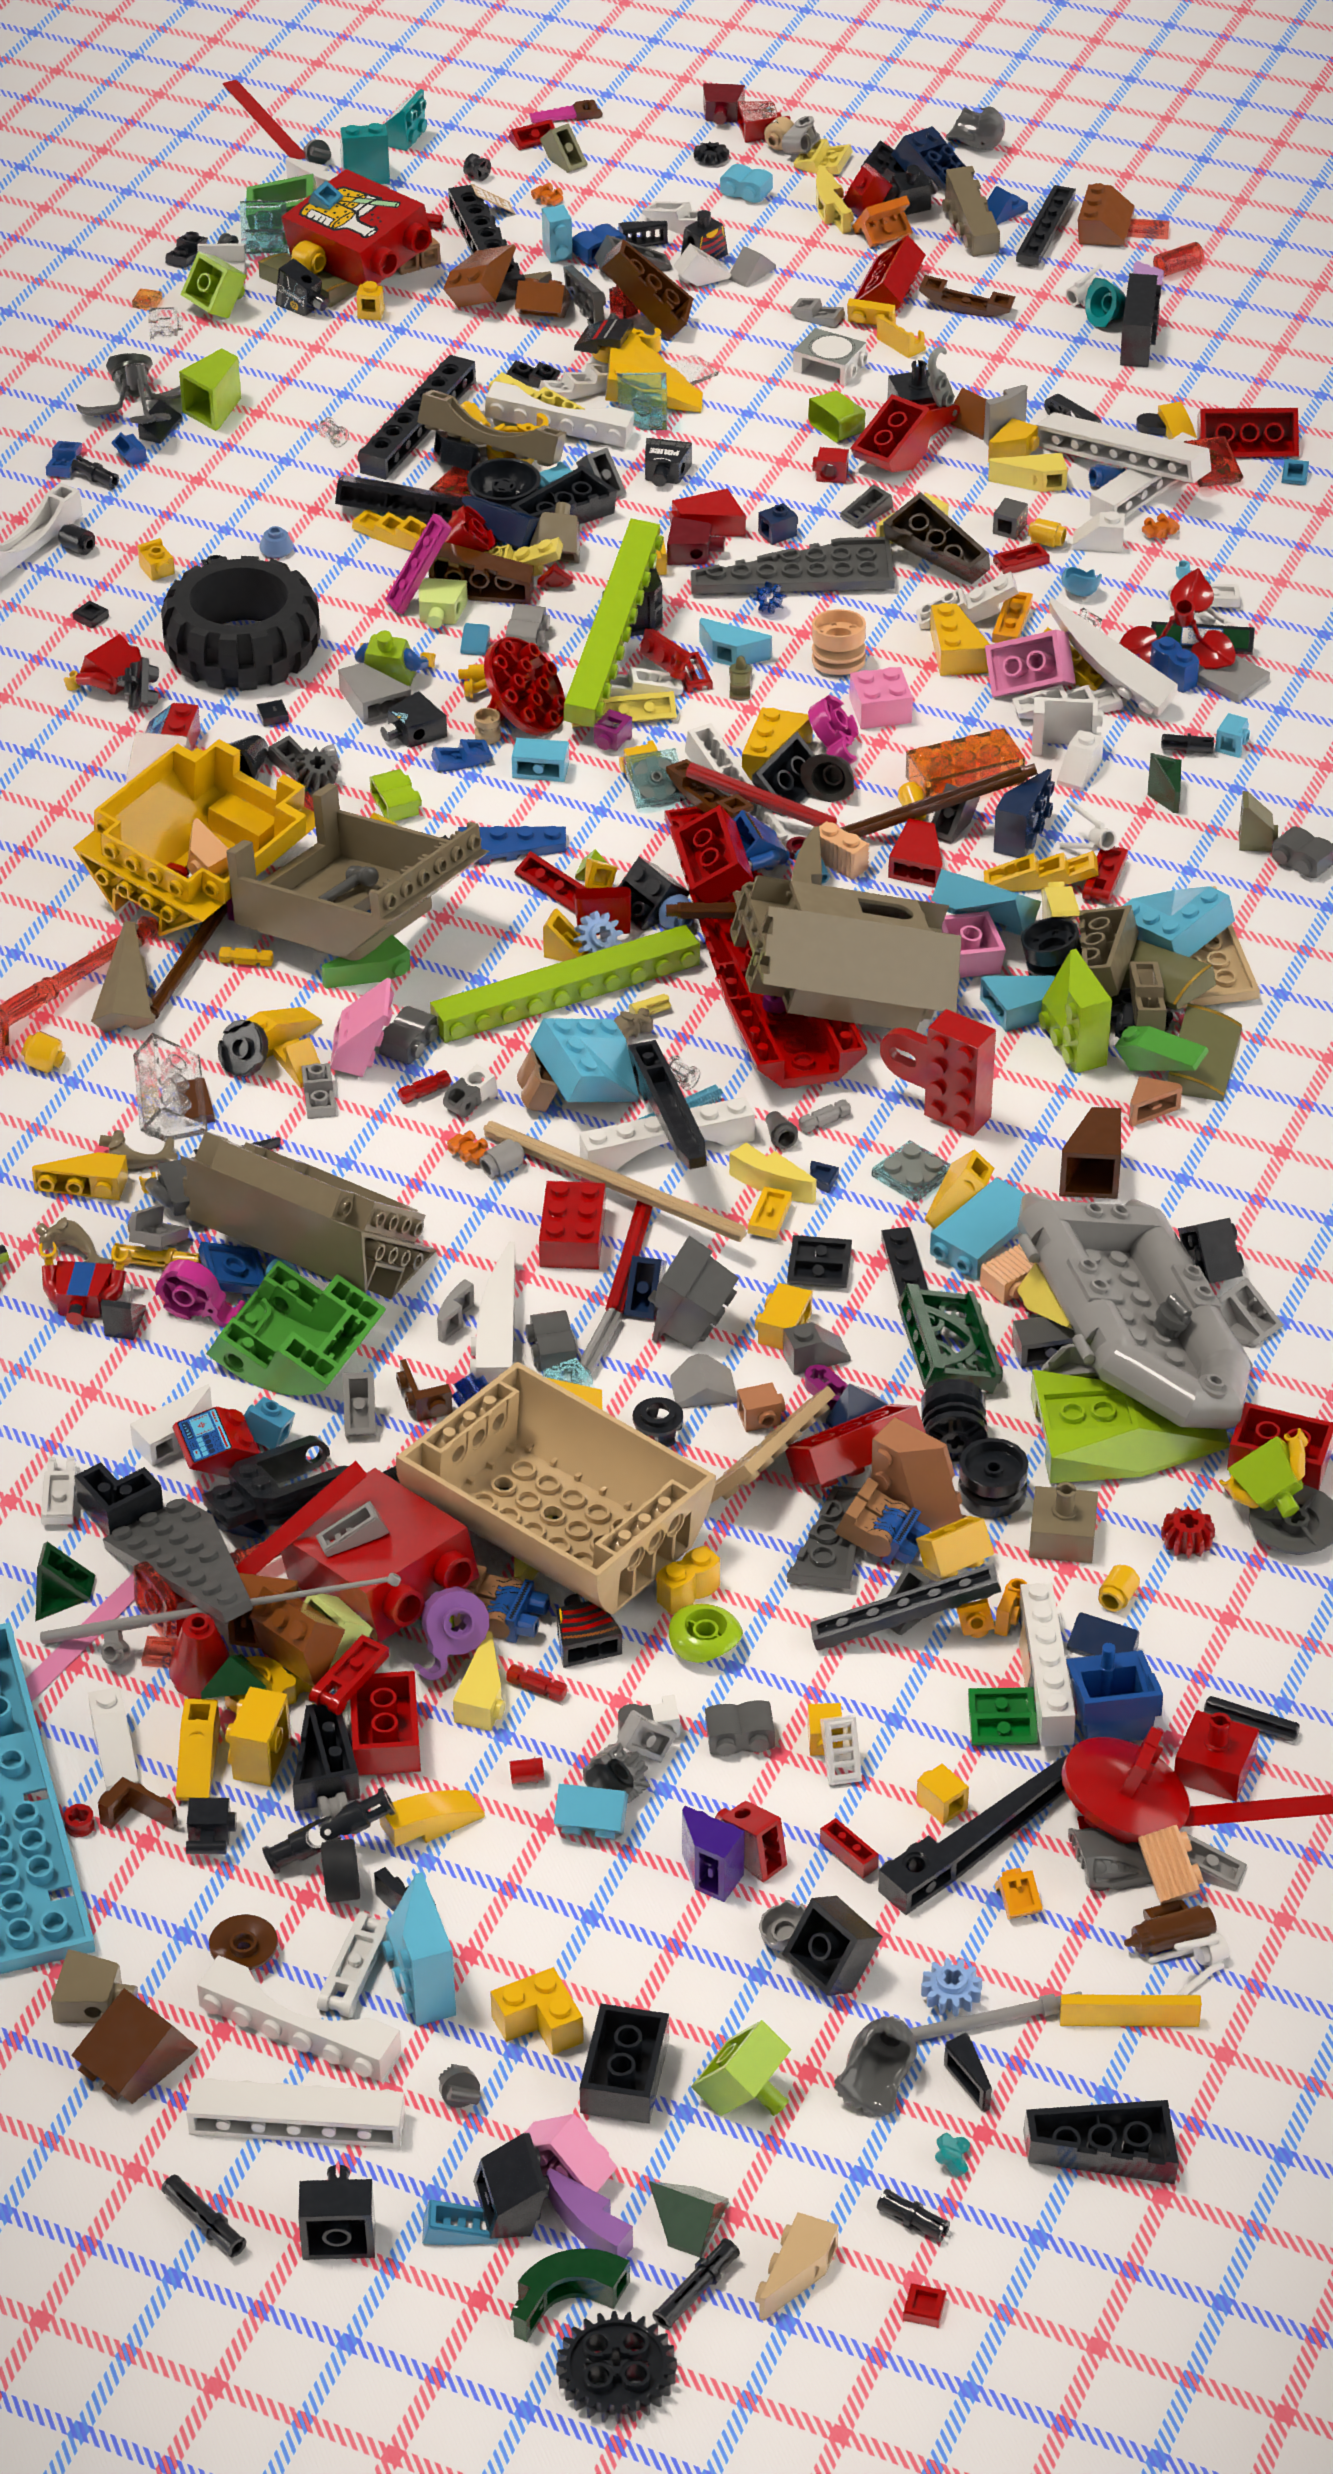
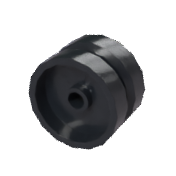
M999 1438L980 1439L968 1445L961 1453L959 1463L958 1492L961 1494L962 1504L970 1512L982 1517L998 1518L1009 1516L1018 1511L1025 1503L1029 1461L1026 1453L1017 1444Z

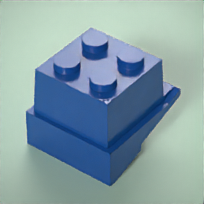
M1105 1643L1102 1646V1655L1066 1659L1067 1669L1073 1686V1700L1084 1740L1095 1737H1111L1129 1742L1144 1740L1151 1726H1154L1155 1717L1162 1714L1163 1692L1155 1673L1151 1671L1143 1651L1115 1653V1645Z

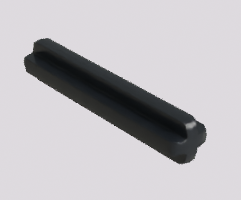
M1209 1696L1204 1705L1205 1713H1225L1232 1721L1259 1728L1261 1732L1286 1740L1295 1741L1300 1731V1724L1214 1696Z

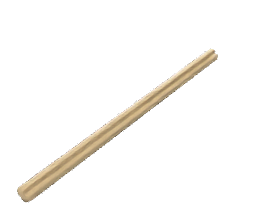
M488 1121L483 1127L484 1136L500 1143L507 1139H511L514 1142L517 1141L522 1146L524 1153L595 1183H605L607 1188L736 1242H741L746 1237V1227L740 1223L497 1122Z

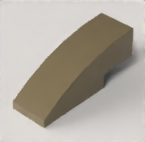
M819 826L812 828L797 855L791 879L793 881L821 885L822 864Z
M1129 962L1135 1025L1151 1026L1165 1031L1167 1010L1163 998L1164 985L1158 962Z

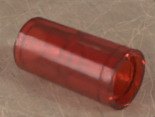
M1191 242L1155 255L1153 266L1162 269L1164 277L1202 264L1205 258L1204 251L1198 242Z

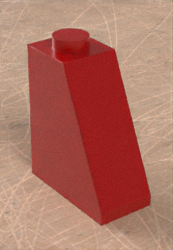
M728 488L672 500V511L669 512L670 523L672 522V517L708 522L712 525V536H746V514Z
M908 818L889 855L888 878L935 888L941 869H943L935 823Z

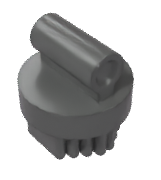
M320 139L310 140L303 149L308 162L320 165L330 160L332 155L329 145Z
M1176 1293L1168 1296L1166 1302L1160 1304L1156 1311V1319L1153 1326L1161 1335L1168 1336L1169 1338L1172 1337L1173 1339L1178 1338L1181 1331H1185L1191 1322L1190 1316L1192 1311Z
M451 2064V2067H447V2070L439 2074V2092L447 2105L454 2108H462L470 2104L478 2105L481 2097L480 2083L468 2066Z

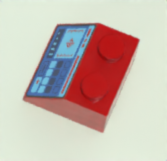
M172 703L149 721L145 733L188 736L193 751L201 731L199 705Z
M216 1406L175 1422L172 1426L188 1467L192 1470L229 1478L228 1472L236 1461L259 1454L243 1413L236 1409Z

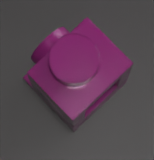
M609 709L594 725V743L602 750L613 749L617 751L626 740L630 741L632 738V717ZM614 722L619 724L617 728L614 727Z

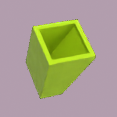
M221 348L179 371L182 413L214 431L218 430L241 399L238 357Z

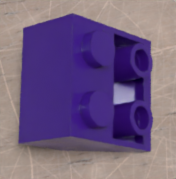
M685 1805L682 1809V1855L694 1889L725 1902L744 1876L745 1831L733 1824L722 1822L703 1811H697Z

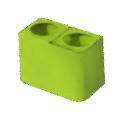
M835 390L809 398V423L832 441L839 442L864 431L865 410L839 391Z

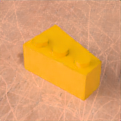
M761 708L742 752V768L751 781L752 775L796 731L807 745L813 741V729L808 714L778 710L776 708Z

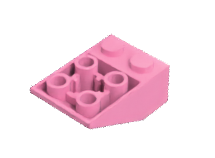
M386 978L342 1010L333 1034L331 1069L363 1077L366 1068L372 1067L376 1054L374 1048L375 1046H381L384 1036L383 1026L388 1027L392 1017V1010L388 1009L391 1007L394 992L390 991V978Z

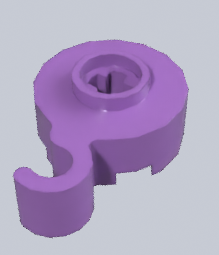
M456 1586L446 1588L440 1592L437 1591L430 1596L424 1604L421 1620L426 1639L428 1640L427 1650L435 1657V1663L431 1668H424L419 1663H416L414 1669L425 1679L437 1680L447 1671L448 1655L466 1654L481 1644L489 1629V1613L484 1603L469 1590ZM458 1613H460V1624L452 1628V1623L449 1622L452 1615L457 1617Z

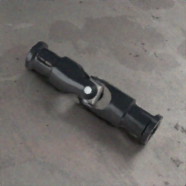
M384 1787L378 1789L377 1794L361 1802L355 1800L343 1806L335 1818L330 1819L332 1818L331 1816H325L288 1834L286 1840L272 1847L267 1845L262 1847V1851L270 1869L276 1875L280 1873L282 1867L296 1860L302 1862L321 1852V1845H314L309 1839V1831L314 1826L319 1824L320 1836L325 1841L341 1840L342 1837L340 1835L357 1834L371 1827L372 1822L388 1814L390 1816L395 1815L396 1810L389 1794ZM379 1804L381 1805L380 1807H378V1808H376V1809H374V1810H372V1811H368L369 1809H371V1808H373V1807H375V1806H377V1805H379Z

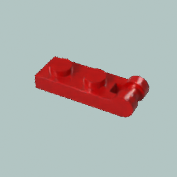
M645 629L639 653L669 672L671 677L684 680L686 675L685 665L689 662L691 653L656 630Z
M1114 846L1110 850H1099L1097 855L1099 876L1086 880L1082 899L1091 901L1094 898L1101 900V903L1110 904L1114 889L1128 859V849Z
M362 1634L312 1688L309 1694V1701L318 1706L323 1704L328 1707V1711L340 1715L344 1711L347 1702L389 1657V1647ZM332 1689L337 1691L334 1695L329 1693Z

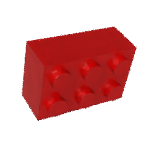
M721 805L673 831L691 890L702 902H717L742 888L747 882L754 881L736 822Z
M546 1181L539 1235L540 1267L599 1270L606 1213L605 1183Z
M1245 1402L1241 1420L1236 1425L1230 1442L1227 1468L1276 1436L1287 1443L1284 1435L1288 1433L1292 1438L1297 1435V1429L1300 1428L1308 1439V1444L1305 1447V1475L1301 1480L1303 1485L1319 1490L1333 1451V1422Z
M415 1671L374 1673L350 1699L352 1746L358 1775L421 1772Z

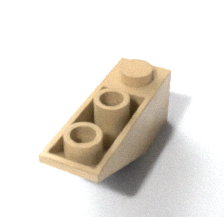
M797 2212L792 2225L786 2224L780 2244L782 2248L780 2253H773L768 2267V2274H770L767 2282L761 2281L756 2292L755 2302L759 2303V2319L765 2321L826 2275L838 2247V2224Z

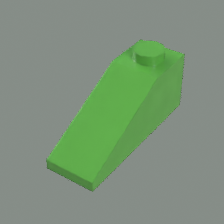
M391 934L375 950L362 959L347 960L338 957L321 965L322 985L325 989L382 982L386 978L393 979L397 976H402L410 971V950Z
M1128 1026L1115 1044V1048L1130 1071H1195L1209 1052L1206 1046L1151 1026Z

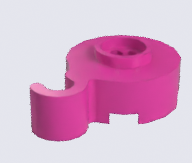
M828 695L809 708V721L817 737L827 747L826 754L844 758L851 765L857 761V757L850 754L847 748L852 745L854 738L858 736V726L854 716L850 715L848 717L841 708L844 703L837 697Z
M178 1259L170 1262L165 1267L155 1287L156 1296L160 1295V1298L165 1302L163 1308L174 1316L185 1320H190L192 1316H202V1318L210 1316L217 1325L224 1328L246 1304L245 1301L240 1300L237 1307L228 1305L226 1303V1294L220 1289L217 1278L213 1273L200 1263L191 1260Z

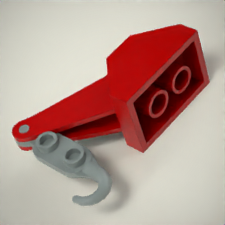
M940 346L934 349L929 356L927 364L930 374L928 386L935 403L920 405L891 394L850 449L854 458L890 472L913 470L927 452L930 437L957 419L960 407L953 403L955 395L946 373L938 369L936 365L939 354H947V350L944 347Z

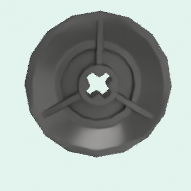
M1303 1485V1489L1293 1495L1299 1510L1286 1518H1283L1277 1507L1270 1511H1265L1261 1507L1249 1508V1524L1254 1535L1267 1546L1286 1554L1304 1555L1322 1551L1332 1545L1333 1500L1324 1492Z

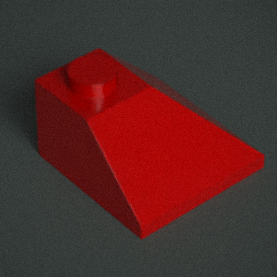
M865 163L850 185L843 201L859 217L867 207L882 203L893 185L873 167Z

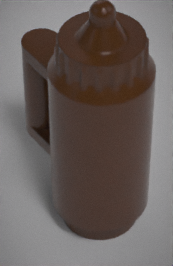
M1182 1899L1143 1909L1145 1920L1141 1924L1132 1927V1936L1124 1940V1945L1126 1947H1135L1139 1954L1159 1953L1173 1949L1176 1943L1204 1938L1216 1933V1920L1209 1907L1202 1908L1198 1905L1189 1908Z

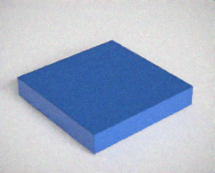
M210 1242L200 1243L198 1252L201 1264L209 1269L217 1278L222 1291L254 1294L265 1278L257 1248Z

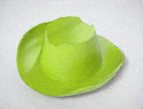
M709 1604L687 1605L673 1615L669 1624V1640L673 1650L681 1658L695 1663L707 1662L725 1654L738 1644L743 1635V1629L733 1614L719 1606Z

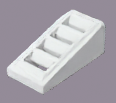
M846 1715L820 1719L828 1785L862 1781L856 1716ZM847 1727L848 1733L832 1735L831 1729ZM849 1740L848 1747L833 1748L832 1742ZM851 1753L850 1760L834 1762V1755ZM852 1766L853 1773L835 1775V1768Z

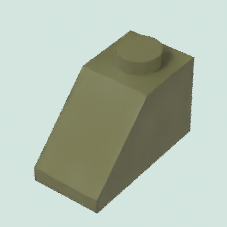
M569 123L550 130L540 138L549 160L567 173L588 165Z
M1242 791L1238 831L1239 851L1272 852L1273 841L1278 838V825L1273 823V813L1251 793Z

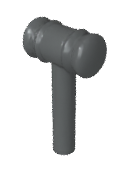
M350 866L346 871V880L318 898L332 902L357 885L373 886L378 882V871L374 867Z

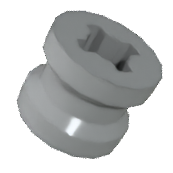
M345 1792L337 1793L332 1798L325 1796L317 1797L320 1819L325 1816H331L332 1818L330 1819L335 1818L343 1806L348 1804Z

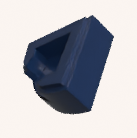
M811 1161L810 1175L817 1179L816 1187L821 1191L829 1193L839 1176V1167Z

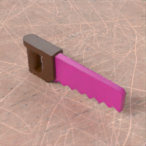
M593 99L576 101L571 106L559 107V109L553 108V110L547 109L546 111L529 113L532 123L550 119L552 121L567 119L581 121L598 119L603 115L602 110L598 109L596 101Z

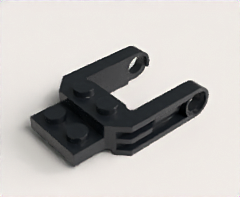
M313 1435L306 1436L236 1461L228 1472L230 1484L218 1485L211 1491L203 1493V1505L228 1530L257 1519H262L265 1525L280 1526L287 1522L349 1466H339L284 1487H279L281 1482L306 1474L307 1471L320 1467L324 1464L327 1457L330 1456L329 1447L319 1437ZM318 1446L319 1452L317 1456L307 1460L306 1453L308 1449Z

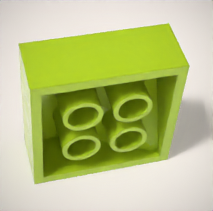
M1072 949L1042 999V1008L1038 1018L1041 1027L1049 1033L1053 1045L1057 1046L1061 1051L1065 1063L1070 1064L1075 1073H1080L1107 1066L1112 999L1077 949Z

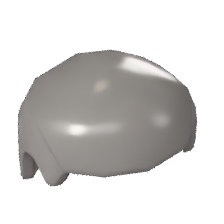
M785 1900L781 1905L772 1906L763 1913L759 1923V1930L764 1943L774 1950L783 1952L806 1909L803 1903L796 1905L790 1900Z

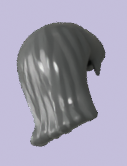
M991 106L980 108L983 110L981 113L964 107L953 128L946 135V140L948 142L959 140L981 150L993 149L1001 142L1005 134V120L999 111Z
M883 2016L867 2024L853 2041L844 2071L834 2080L836 2084L834 2089L838 2092L837 2096L842 2097L844 2102L850 2103L852 2108H861L863 2112H869L872 2117H884L896 2110L898 2088L917 2055L915 2038L903 2020L894 2016Z

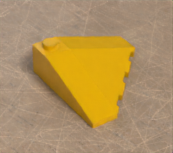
M629 334L621 348L610 347L606 401L701 413L703 392L690 384L675 368L668 365L658 353L645 345L636 334Z

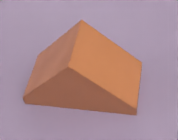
M1139 1076L1130 1102L1129 1125L1133 1127L1181 1109L1182 1086L1178 1083Z

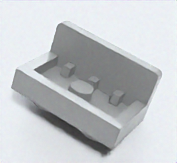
M155 1205L132 1212L127 1226L130 1233L129 1242L143 1244L145 1249L151 1251H162L165 1246L174 1247L178 1242L187 1240L189 1228L163 1223L164 1206Z

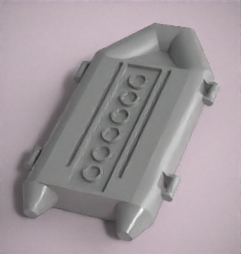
M1033 1192L1025 1194L1021 1199L1017 1223L1021 1233L1018 1242L1028 1261L1038 1264L1076 1335L1072 1338V1341L1083 1362L1092 1364L1102 1381L1179 1427L1230 1429L1235 1427L1241 1420L1253 1364L1221 1313V1304L1200 1267L1195 1266L1165 1214L1160 1209L1136 1199L1122 1205L1056 1201ZM1176 1293L1192 1311L1190 1316L1191 1322L1185 1331H1181L1178 1338L1175 1339L1161 1335L1153 1326L1156 1319V1311L1160 1304L1166 1302L1168 1296Z

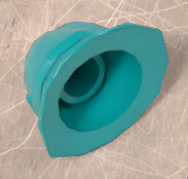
M1094 278L1088 288L1085 299V312L1088 321L1094 327H1106L1111 320L1121 319L1124 316L1126 302L1124 292L1105 278Z

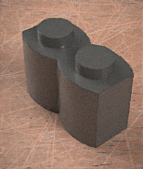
M1293 826L1273 841L1272 858L1279 864L1295 868L1306 877L1317 878L1333 865V843L1321 837H1314L1310 832L1301 827Z
M405 1006L397 1014L394 1021L383 1030L384 1036L379 1047V1054L408 1065L413 1063L416 1058L419 1059L422 1056L424 1048L437 1039L439 1034L437 1016L411 1006Z
M561 1310L530 1315V1324L525 1325L527 1342H533V1345H531L533 1363L538 1362L541 1371L577 1366V1349L567 1311Z
M753 1700L739 1705L716 1704L705 1708V1725L710 1754L729 1756L742 1750L760 1753L775 1747V1729L769 1701Z

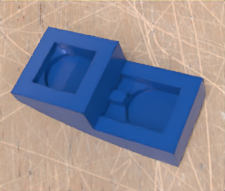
M58 440L52 448V459L45 466L46 476L70 478L74 472L71 468V463L74 458L76 459V456H80L82 443Z
M460 739L458 748L433 747L431 757L437 771H453L491 760L492 754L486 740Z

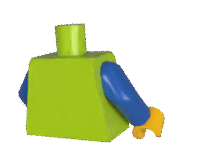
M382 630L377 634L371 635L369 643H360L354 658L358 663H364L407 686H411L416 671L426 669L427 667L435 668L436 654L421 652L419 657L410 648L406 639L392 637L391 632Z

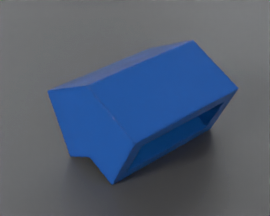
M120 432L111 442L118 452L132 465L147 461L146 448L133 433L125 435Z

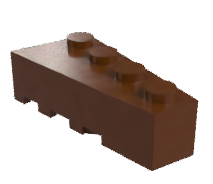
M624 239L605 255L601 269L656 328L661 330V334L668 341L687 325L694 298Z
M444 542L428 570L429 578L466 580L467 598L470 601L531 604L534 591V565Z

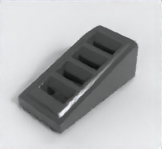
M873 484L840 513V517L859 528L893 508L892 495Z
M288 735L269 746L267 758L275 766L295 779L296 776L293 775L295 761L292 763L290 761L296 759L298 754H302L304 750Z

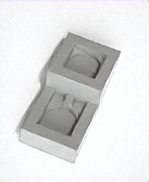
M799 298L790 309L791 314L804 321L828 327H836L845 316L844 307H822L821 298Z
M466 1279L462 1280L449 1293L439 1310L437 1317L438 1341L442 1343L463 1328V1314L475 1306L474 1284Z

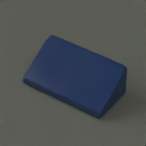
M1079 1612L1066 1649L1086 1656L1102 1655V1646L1105 1643H1112L1115 1645V1653L1136 1651L1139 1645L1140 1632L1118 1623Z

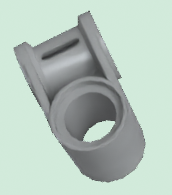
M813 116L799 118L791 129L784 134L782 149L785 153H808L821 139L820 134L816 132Z

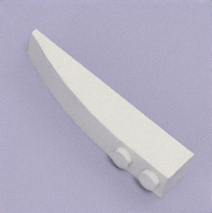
M1053 597L1049 600L1050 614L1061 631L1068 632L1070 643L1093 669L1118 689V693L1127 700L1132 699L1138 703L1139 708L1146 714L1151 715L1152 713L1159 717L1177 695L1178 684Z
M712 723L688 730L684 752L691 762L754 786ZM719 790L720 792H722L723 794H725V795L728 796V797H729V796H732V795L729 794V793H726V792H724V791ZM750 802L754 805V810L747 813L773 829L781 841L788 838V834L770 809Z
M515 1241L508 1242L488 1279L480 1303L476 1337H471V1356H476V1359H470V1377H476V1389H483L514 1364Z

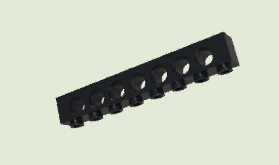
M471 185L448 188L449 210L471 254L479 250L507 245L506 239H502L500 227H496L494 215H490L488 204L484 203V199L476 196ZM512 257L495 301L496 303L515 300L518 280L525 281V276L520 274L519 265L517 262H514V257Z
M449 355L441 362L437 369L427 377L411 397L406 399L398 411H395L393 416L383 424L382 428L359 450L357 460L360 465V473L387 480L431 431L425 428L424 424L417 422L423 394L430 390H435L454 396L459 401L476 382L475 361Z

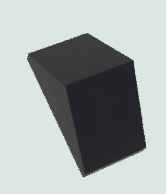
M102 1299L101 1309L105 1336L134 1340L144 1316L146 1305Z

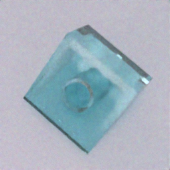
M240 201L241 243H244L245 254L288 253V244L281 216L287 213L286 201Z
M617 373L618 408L634 412L633 426L643 431L667 430L666 373Z

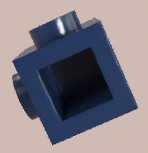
M784 503L758 512V533L771 545L797 536L798 516Z

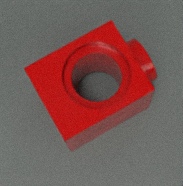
M820 447L818 457L813 456L812 471H816V481L846 484L849 470V449Z

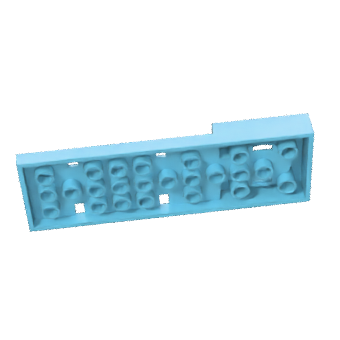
M10 1622L0 1624V1974L63 1960L68 1949L86 1954L95 1952L92 1930ZM44 1790L47 1792L48 1799L35 1802L24 1800L23 1795ZM72 1888L74 1896L50 1901L48 1892Z

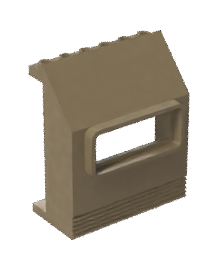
M328 783L312 794L317 843L262 881H257L253 842L242 840L226 851L234 920L236 925L240 924L241 927L253 928L254 931L257 929L261 933L312 947L316 951L347 960H359L375 950L391 934L396 935L432 909L431 896L448 885L489 851L481 849L478 823L470 821L467 823L465 831H455V834L450 835V840L342 811L339 805L338 786ZM350 866L374 867L378 871L379 879L373 886L357 885L332 902L318 898L346 880V871Z

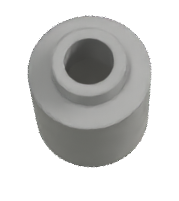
M507 1139L485 1151L484 1156L480 1157L479 1161L481 1168L489 1178L494 1176L500 1177L522 1165L525 1153L517 1141L514 1142L511 1139Z

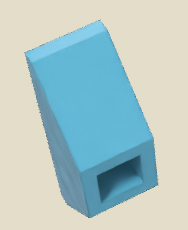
M700 618L699 642L713 662L731 666L736 664L739 656L745 658L746 664L771 659L772 635Z

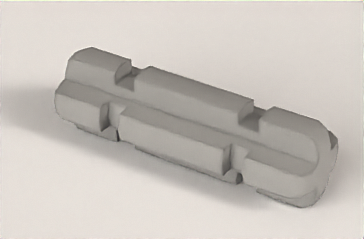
M846 1099L839 1100L834 1103L835 1106L830 1104L811 1112V1116L806 1114L798 1119V1126L803 1133L815 1130V1126L820 1128L838 1120V1116L843 1118L850 1115L851 1105Z

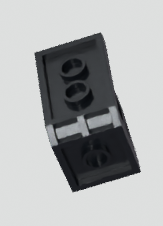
M656 567L654 569L650 568L651 578L649 586L643 588V603L641 606L637 605V620L635 624L630 625L632 628L630 637L644 635L645 629L658 631L663 626L662 582Z

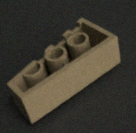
M973 166L946 169L945 199L942 200V208L944 213H947L951 225L955 226L957 235L961 236L965 248H968L973 257L999 253L1000 231L992 211L989 212L986 197L981 196L979 180L973 179L975 174Z
M1132 905L1080 910L1079 929L1081 932L1082 958L1110 997L1119 995L1139 935Z

